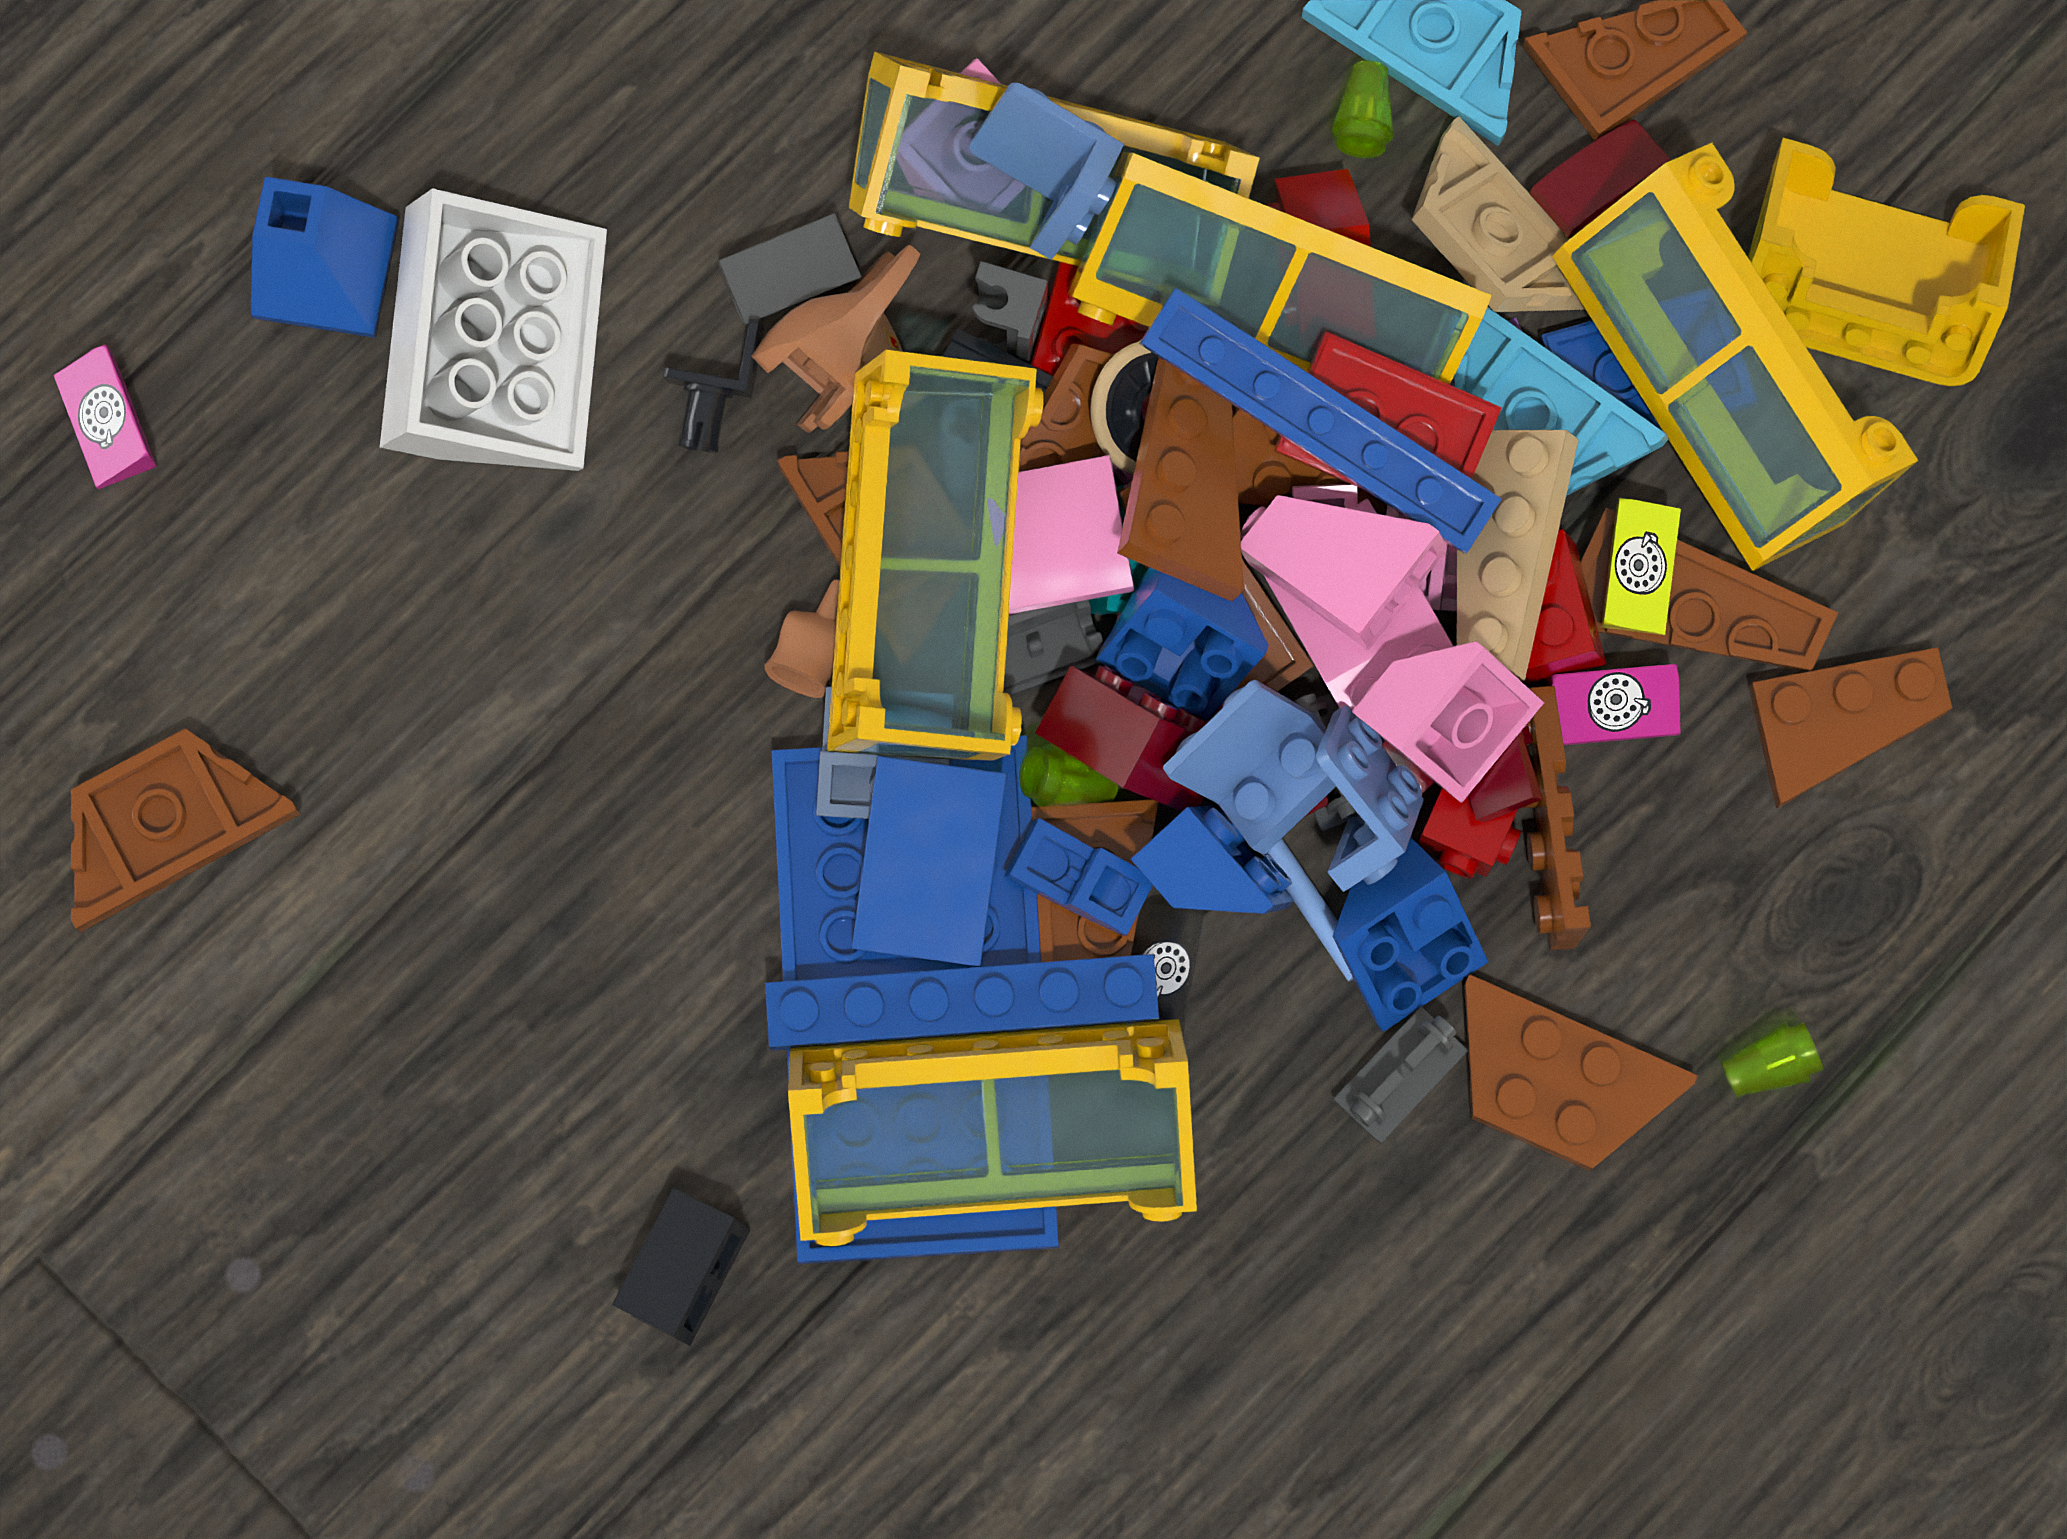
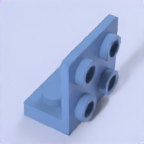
M1252 680L1245 687L1233 692L1225 700L1222 709L1199 732L1184 739L1179 745L1176 754L1163 766V770L1170 779L1219 804L1250 847L1263 855L1336 787L1316 759L1317 750L1326 731L1325 726L1314 713L1257 680Z

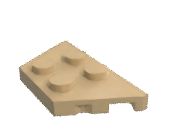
M1459 116L1454 119L1442 134L1412 221L1473 288L1492 295L1488 305L1494 312L1586 310L1552 258L1556 251L1570 238L1563 233Z

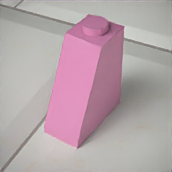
M1279 495L1275 497L1267 509L1262 506L1255 510L1244 524L1240 534L1242 538L1241 553L1250 566L1367 650L1370 649L1447 550L1440 532L1427 523Z

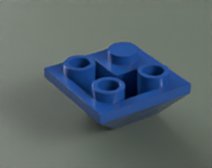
M265 177L252 235V318L375 338L399 223L398 217L327 186Z
M1149 568L1101 647L1096 660L1172 705L1208 720L1262 659L1269 645L1242 593L1233 601H1229L1158 570Z
M1213 805L1187 807L1131 858L1134 864L1173 908L1265 914L1288 909L1294 903L1293 898L1286 890L1292 884L1290 877L1269 855H1265L1260 860L1245 843V839L1222 809L1218 812Z
M1411 837L1405 853L1396 858L1398 860L1397 864L1388 874L1373 884L1367 885L1364 880H1361L1350 888L1332 936L1376 1025L1382 1032L1488 963V959L1446 871Z

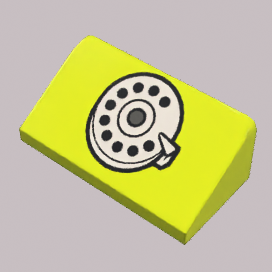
M1618 499L1601 623L1602 628L1665 635L1681 509L1634 499Z

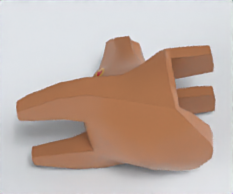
M907 245L896 256L889 251L885 252L861 276V279L857 280L845 293L812 298L788 312L768 331L751 357L767 373L783 362L820 394L796 424L805 432L810 433L817 426L822 430H826L843 416L853 403L854 377L858 370L885 350L903 352L898 338L884 314V310L900 290L919 259L920 253L911 245ZM910 366V375L918 376L913 367ZM905 390L900 412L904 409L916 407L927 396L929 390Z

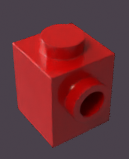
M1442 788L1417 844L1423 850L1439 856L1440 858L1437 863L1443 869L1455 875L1472 879L1475 873L1487 877L1495 861L1507 865L1522 830L1511 826L1517 810L1487 822L1475 819L1469 795L1461 803Z

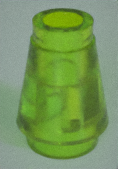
M1361 61L1352 67L1351 76L1349 77L1332 127V133L1337 138V148L1346 155L1356 158L1380 156L1385 152L1386 144L1393 139L1394 133L1388 81L1389 71L1381 63Z
M1053 744L1031 749L1026 754L1020 768L1019 782L1022 793L1026 797L1032 798L1035 804L1040 807L1112 802L1118 790V784Z
M1785 1022L1733 1055L1732 1058L1721 1062L1736 1098L1747 1093L1754 1094L1811 1082L1810 1075L1824 1070L1804 1022L1790 1028Z

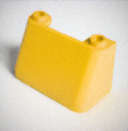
M1783 138L1774 160L1748 259L1805 347L1939 385L1958 386L1972 381L1980 372L2008 309L2025 205L1995 196H1973L1959 204L1950 223L1831 190L1836 170L1832 158L1819 148Z

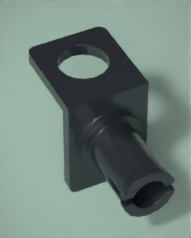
M749 320L739 380L671 368L664 369L663 378L668 383L684 386L683 390L689 392L681 439L678 442L679 447L697 451L700 430L703 425L699 449H702L703 452L718 453V441L726 399H732L733 395L752 398L758 363L751 356L763 340L764 326L759 320Z

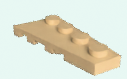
M1492 430L1472 480L1502 498L1468 553H1462L1457 550V646L1475 641L1478 642L1519 680H1525L1579 441L1568 430Z

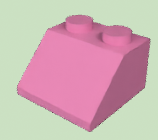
M1475 641L1393 661L1382 676L1370 686L1366 695L1352 712L1414 766L1462 803L1544 702L1488 650Z

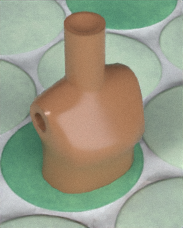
M839 580L831 582L816 613L795 610L787 614L781 628L776 650L765 664L767 675L776 683L796 693L812 698H822L825 695L826 687H828L833 676Z

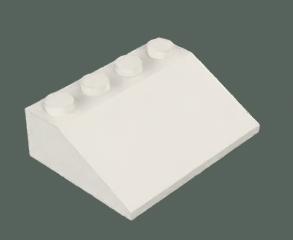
M433 188L408 205L405 209L380 448L440 460L574 471L583 469L607 229Z

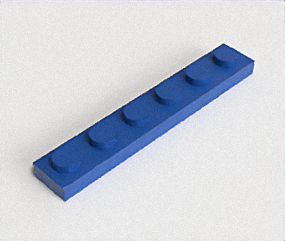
M1177 288L1173 289L1139 343L1412 521L1430 524L1440 532L1443 541L1462 553H1468L1502 498Z
M1154 954L765 983L770 1051L787 1050L796 1047L1159 1021Z

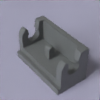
M835 213L723 258L718 263V270L724 280L738 316L745 326L749 325L750 319L760 320L861 279L860 272Z
M980 261L975 277L976 282H978L979 304L973 306V313L981 322L1007 330V339L998 344L991 343L987 339H979L1031 365L1047 309L1048 281Z
M1088 600L1020 612L1008 617L1003 693H1008L1010 697L1063 679L1071 665L1084 671L1102 665L1096 658L1103 646V640L1100 632H1096ZM973 629L964 632L965 650L970 663Z

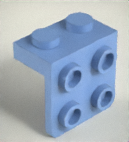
M1011 83L974 135L969 148L978 158L1053 201L1030 246L1031 249L1052 260L1066 240L1076 245L1085 233L1094 214L1099 215L1104 209L1117 185V181L1108 176L1124 144L1106 134L1097 124L1084 121L1050 101L1044 93L1028 88L1020 83Z
M1346 705L1333 713L1316 753V759L1320 767L1359 814L1348 819L1328 870V874L1343 892L1361 880H1364L1367 885L1373 884L1394 868L1398 861L1396 858L1406 851L1424 800L1421 787L1413 773L1404 765L1400 764L1397 766L1382 748L1381 737Z

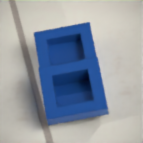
M1040 818L1033 820L1004 875L1051 902L1123 936L1129 933L1153 886L1137 867L1101 847L1094 849Z

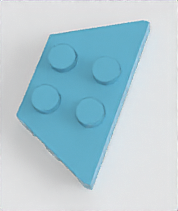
M1310 0L1303 8L1302 18L1454 118L1460 116L1472 130L1495 145L1499 146L1504 139L1522 10L1506 0Z
M1487 307L1483 319L1453 377L1455 380L1454 387L1502 407L1493 430H1568L1579 441L1566 496L1664 446L1669 439L1666 433Z

